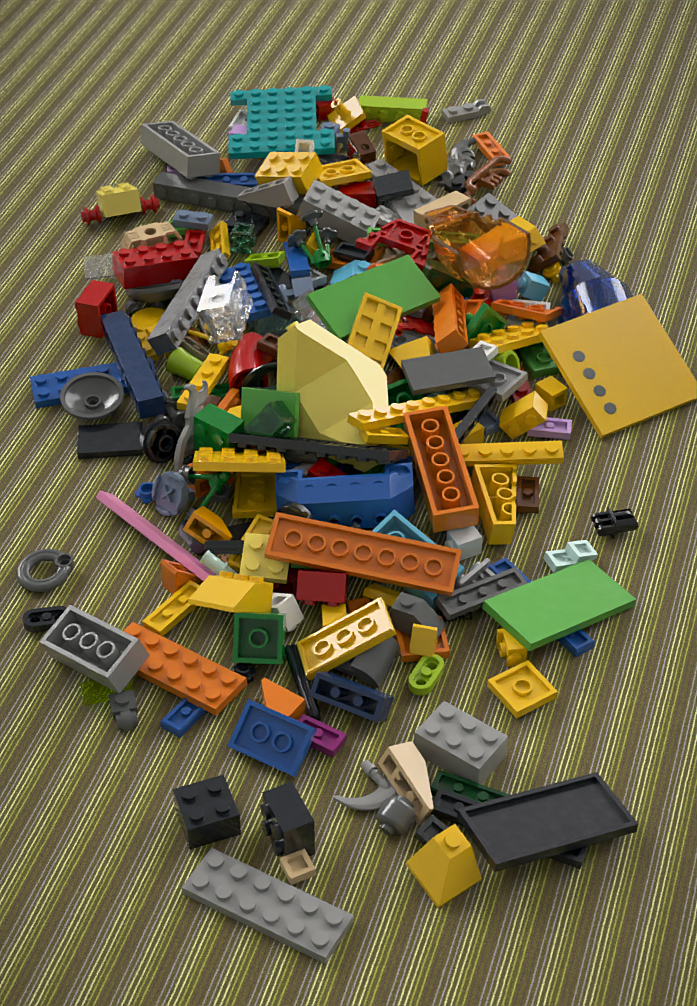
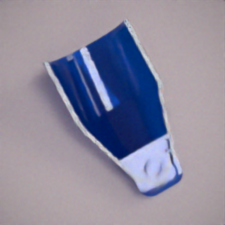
M584 259L575 261L570 265L561 267L559 273L562 283L559 307H562L561 316H558L557 320L559 324L634 297V294L626 283L597 263Z

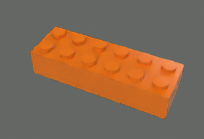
M447 405L403 413L404 432L409 436L408 447L433 533L478 525V502Z

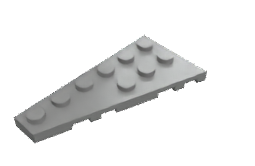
M378 159L367 165V168L372 171V179L373 177L399 172L383 159ZM411 180L414 195L387 200L393 212L397 213L399 219L414 224L413 210L437 200V198Z

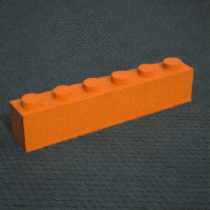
M450 283L438 292L441 296L440 302L432 305L435 348L440 354L459 351L468 345L464 299L454 285Z

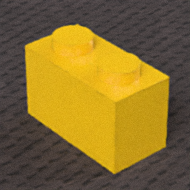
M533 391L501 410L499 427L513 440L546 421L548 404L536 391Z

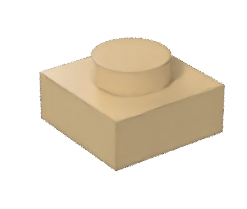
M305 848L280 858V866L290 885L316 876V868Z

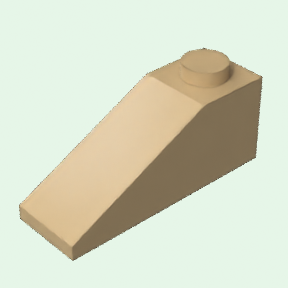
M412 741L389 746L378 764L398 795L407 798L413 803V809L416 813L415 821L418 825H422L434 809L426 761Z

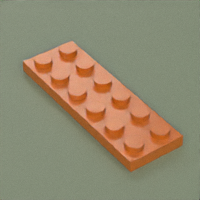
M132 622L123 630L139 639L150 654L135 675L182 699H187L188 702L198 707L200 706L215 716L247 686L246 677L141 625Z

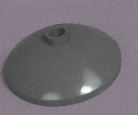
M183 282L131 288L126 290V294L137 301L152 303V307L164 305L163 301L174 298Z
M100 372L83 373L73 377L63 386L60 393L61 405L66 413L74 418L87 421L100 420L112 415L120 408L124 400V391L121 383L113 376Z

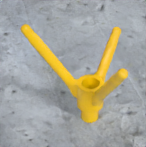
M188 330V334L216 342L219 350L218 355L224 356L227 351L234 349L238 344L235 338H216Z

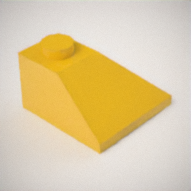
M455 824L434 836L406 862L409 870L437 908H440L482 880L472 846Z

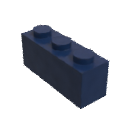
M328 671L316 672L309 694L310 697L375 722L387 720L394 699L391 695Z

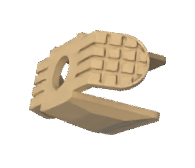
M169 221L163 223L155 222L125 232L120 243V249H131L132 246L133 249L138 246L148 247L158 243L168 244L166 235L175 234L179 240L183 238Z

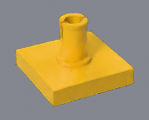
M355 96L344 104L339 98L335 99L337 104L334 101L331 103V107L335 111L328 115L330 122L340 124V133H343L344 128L351 129L366 118L360 102Z

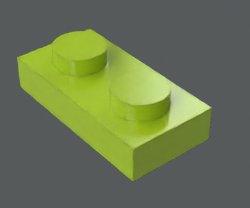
M285 251L256 253L247 257L244 263H249L251 266L255 262L264 267L276 268L287 257Z

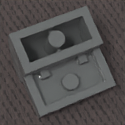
M391 637L333 669L355 676L360 683L380 688L400 649L399 644Z

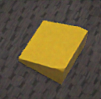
M413 624L410 653L433 657L437 646V628Z

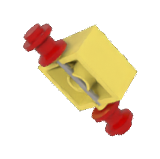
M126 182L118 184V187L111 188V186L100 187V190L96 191L98 205H95L92 210L83 207L80 215L82 223L86 222L88 226L91 221L95 220L98 223H102L101 217L103 216L107 218L141 211L142 215H146L148 210L157 213L160 203L158 197L155 198L154 195H150V199L147 200L139 197L138 189Z

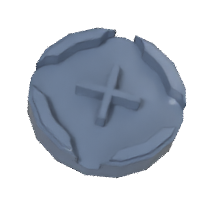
M166 471L155 479L152 487V499L156 502L157 506L155 508L162 515L176 516L185 509L188 501H194L196 491L188 488L184 477L178 472Z

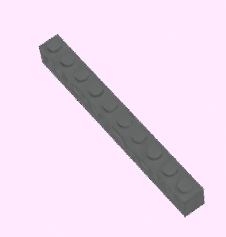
M161 172L153 182L154 196L161 200L233 213L235 210H244L245 212L261 214L277 221V208L238 200L237 196L250 187L200 178L187 179L183 175ZM299 196L294 201V205L288 208L283 206L280 208L296 216L304 197ZM305 221L306 226L311 227L310 223Z

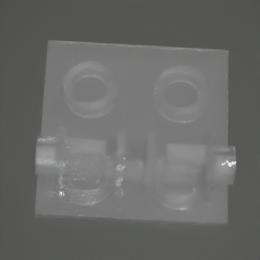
M112 254L84 256L86 280L108 277L116 278L113 274Z

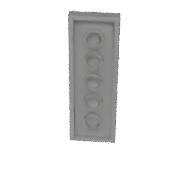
M214 848L209 850L182 886V894L324 964L328 962L354 922V915Z

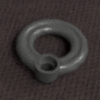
M56 549L36 550L19 563L16 570L17 580L23 588L32 592L51 591L61 586L68 579L75 566L73 556ZM52 561L56 564V573L47 579L39 580L32 578L30 575L31 569L40 562Z

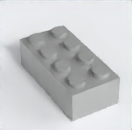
M314 180L296 216L301 218V215L310 211L323 210L324 214H322L321 218L317 219V227L321 229L329 227L331 230H337V237L355 244V240L358 238L367 237L368 227H375L381 213L372 207L360 203L356 199L344 195L340 191L326 186L322 182Z
M72 605L67 607L40 640V644L53 659L119 694L150 656L136 637Z

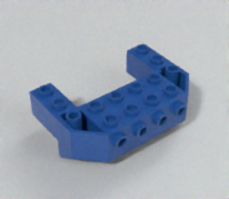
M408 456V459H400L399 463L385 464V473L303 478V469H293L300 466L301 463H287L286 473L275 472L277 510L288 502H296L307 508L315 520L351 527L356 522L363 528H376L393 510H396L405 519L415 514L411 456Z

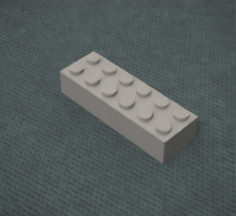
M165 121L141 124V145L176 169L187 179H196L198 176L212 177L214 174H220V152L176 122Z

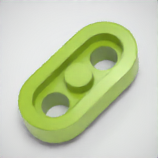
M434 654L433 657L423 656L409 676L408 687L413 694L427 695L433 690L444 672L443 658Z

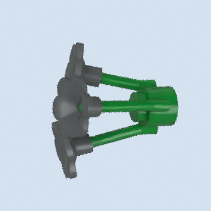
M313 210L301 215L300 219L301 221H310L319 249L315 250L312 256L305 247L304 242L307 239V231L305 229L301 231L297 229L287 237V246L289 248H302L310 259L312 266L316 265L317 268L323 269L332 262L330 245L331 242L337 241L338 232L334 229L331 230L329 227L318 230L317 219L321 218L324 213L323 210Z

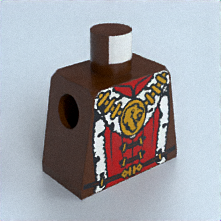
M363 130L348 134L347 157L358 159L367 167L369 163L376 160V149L367 133Z

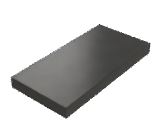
M483 347L401 360V367L413 396L495 382L496 376Z

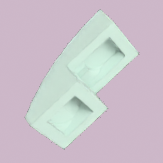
M587 540L568 542L566 548L562 550L546 551L543 559L553 573L588 559L593 561L597 558L598 554Z

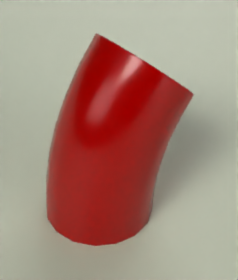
M248 332L242 336L234 348L228 365V384L230 389H239L240 392V385L248 373L261 365L273 361L274 356L256 348L257 342L263 336ZM267 374L261 379L259 386H268Z

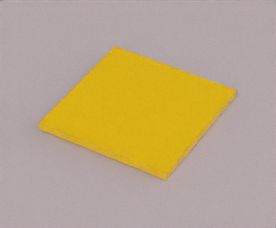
M642 294L547 328L538 334L600 439L697 400L696 379ZM575 351L583 352L585 355L584 361H576L573 358V353ZM584 369H593L595 377L587 379L583 374ZM597 385L603 386L606 394L602 397L597 396L594 393V387ZM606 403H613L616 406L614 414H608L605 411L604 406Z

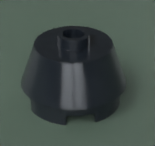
M169 421L148 424L140 434V445L147 458L155 463H167L168 460L172 459L175 456L176 445L180 437L179 429Z

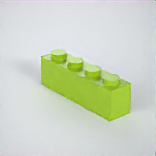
M360 95L359 99L366 115L365 121L377 119V122L395 123L406 115L420 120L422 109L427 108L428 99Z

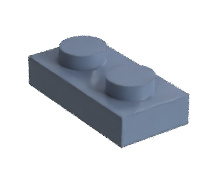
M177 210L172 219L173 226L208 231L214 221L213 214L188 210Z

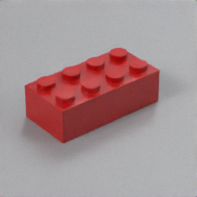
M181 240L168 244L158 243L148 247L138 246L134 249L123 248L112 252L113 274L124 289L169 283L172 280L177 281L178 279L185 280L198 260L197 255L186 241Z

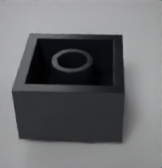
M224 774L173 789L175 810L190 850L241 835L240 814Z
M291 781L262 792L263 804L260 805V810L264 820L261 821V826L265 836H270L272 839V848L277 857H284L304 848L308 856L314 855V820L293 782Z

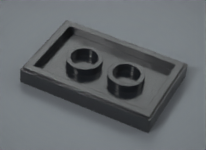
M143 423L78 425V459L143 455V449L140 445Z

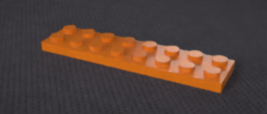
M278 512L275 514L265 550V558L335 573H347L350 576L452 596L462 554L461 549Z

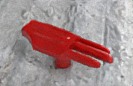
M364 119L350 129V134L379 127L382 121L377 122V119L365 121Z

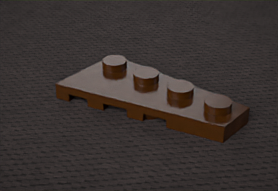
M565 222L560 225L555 224L548 230L549 233L544 238L546 244L536 250V255L530 260L531 263L527 268L529 272L535 274L561 261L560 255L563 254L561 247L565 245L564 239L567 238L569 227Z

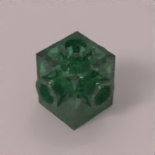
M236 222L229 235L231 251L249 254L252 247L255 248L257 243V236H254L255 225Z

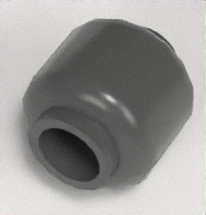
M401 795L388 797L376 814V820L380 824V831L390 837H393L394 834L404 835L416 817L413 803Z

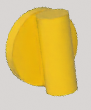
M557 262L543 270L544 277L552 278L553 283H558L560 281L559 272L561 265Z

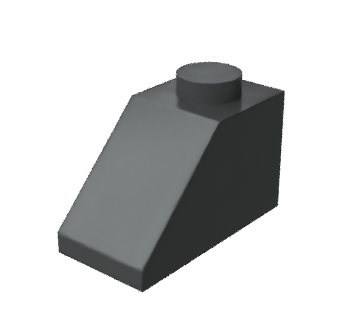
M401 592L391 607V621L396 630L412 634L413 624L437 628L438 639L445 627L444 621L422 598Z

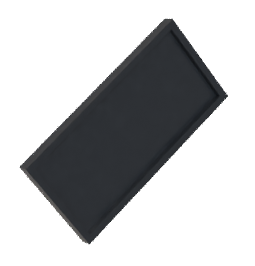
M598 772L463 807L457 811L458 820L494 872L635 833L639 825Z

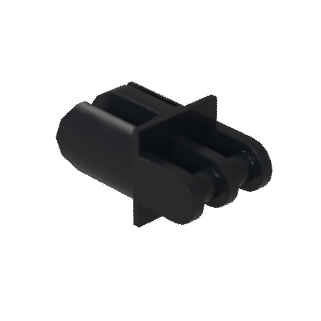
M607 507V511L594 513L591 516V521L594 523L595 529H597V534L599 536L611 535L612 539H614L616 533L634 531L639 527L630 508L611 511Z

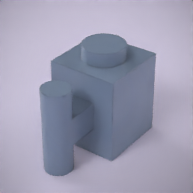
M323 122L320 130L334 129L335 151H337L340 143H343V149L347 150L350 129L344 128L343 133H340V124Z
M311 277L292 279V289H286L285 284L279 285L288 306L289 301L294 300L295 310L312 308L306 300L307 294L314 292Z

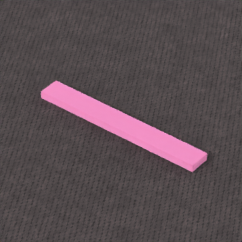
M99 491L96 497L100 502L202 581L209 575H215L213 571L200 563L199 559L118 497L104 491Z

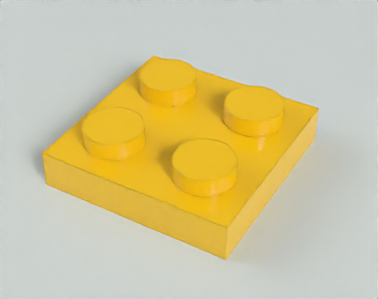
M529 660L488 679L487 687L516 719L556 699L558 691Z

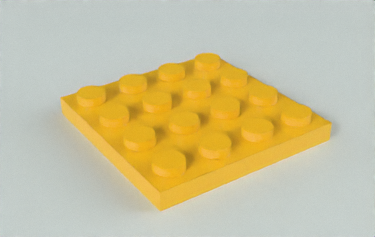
M200 447L199 451H195L193 471L286 473V462L284 453L276 452V449L257 452L256 448H244V452H235V448H222V451H213L212 447Z

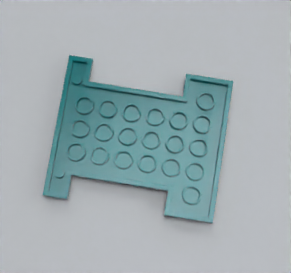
M321 85L319 87L304 86L302 88L287 87L285 89L269 88L267 90L231 91V106L247 105L246 134L236 133L229 135V160L267 158L270 152H295L296 139L313 140L314 152L317 155L335 154L334 129L317 130L316 101H333L332 86Z

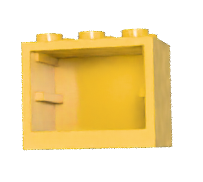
M409 115L404 116L382 130L385 161L399 172L408 170L412 181L423 186L448 170L444 132Z

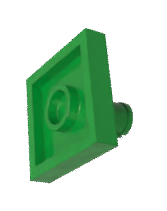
M483 302L475 315L472 313L465 315L468 343L469 339L477 337L478 334H490L495 329H503L508 321Z

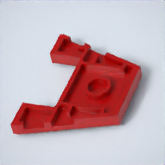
M398 218L382 226L380 231L376 233L370 232L368 237L364 239L358 238L355 247L370 253L379 243L385 244L390 248L399 249L411 255V259L422 271L427 259L432 230Z

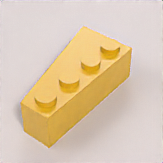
M474 464L471 483L479 506V516L489 545L511 544L516 525L517 464Z

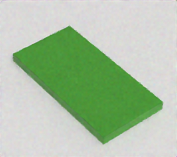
M409 255L311 292L306 297V300L330 333L342 341L349 339L365 292L403 307L400 318L438 303L441 299L439 293Z
M588 559L484 600L482 608L528 651H531L635 606L637 599Z

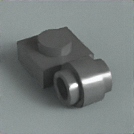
M128 690L120 694H108L112 716L117 721L118 730H124V732L134 730V727L138 726V709L134 691Z

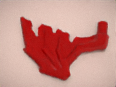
M407 315L400 318L403 322H398L395 331L397 336H401L403 330H415L417 333L435 336L434 324Z

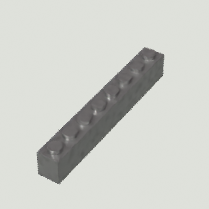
M219 248L200 255L148 337L147 341L157 356L176 350L227 268L229 263Z

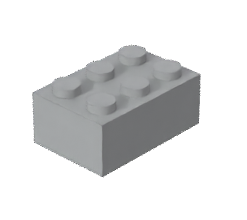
M443 701L414 732V745L422 757L453 775L482 785L507 756L508 736Z

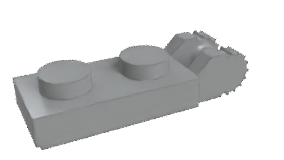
M478 99L474 103H465L464 105L442 109V116L448 123L487 115L490 113L491 107L486 104L485 100Z

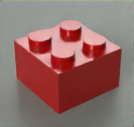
M92 280L85 287L80 297L76 299L75 309L77 310V324L80 328V335L101 339L104 337L100 315L118 311L113 283Z
M302 568L298 570L296 600H302L303 605H316L318 601L326 602L327 606L338 607L339 604L345 603L347 600L349 575L347 573H335L321 569Z

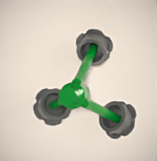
M183 465L179 469L178 473L184 477L187 486L195 484L196 479L209 480L211 488L200 507H206L211 499L216 503H225L229 500L231 489L226 483L231 477V472L197 474L196 471H193V467ZM192 506L189 511H186L188 515L187 520H189L191 514L197 508Z

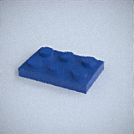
M248 699L227 746L297 777L317 729Z

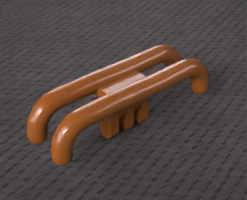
M496 156L465 181L467 191L464 195L471 198V205L476 203V199L471 196L482 187L493 190L503 182V178L499 175L510 176L511 173L508 169L496 168L490 171L498 163L511 164L512 160L510 157Z

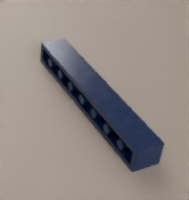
M124 310L100 315L103 334L140 419L165 414L164 405L168 404L166 394L162 392L161 383L157 381L156 372L154 369L152 370L150 359H147L140 337L137 338V332L132 325L131 318L126 316Z

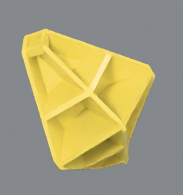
M307 320L300 324L296 321L286 327L288 331L278 338L277 390L300 393L298 437L368 445L359 436V429L347 422L348 414L358 412L359 410L375 409V407L388 406L387 376L378 363L312 320ZM379 444V445H378V446H381V447H390V448H391V446H389V445H387V444ZM329 456V458L343 464H352L355 469L362 472H367L379 465L376 461L359 462L356 461V458L344 460L336 459L335 456Z

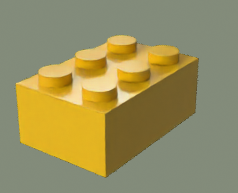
M270 152L256 173L255 178L258 185H263L291 176L297 193L307 194L313 181H317L323 171V167L316 152Z

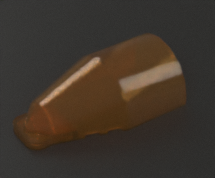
M449 205L424 213V222L429 225L438 259L447 269L471 286L482 290L501 289L512 283L524 271L530 257V233L506 218L499 217L496 220L492 219L490 214L483 217L477 211L464 209L458 205Z

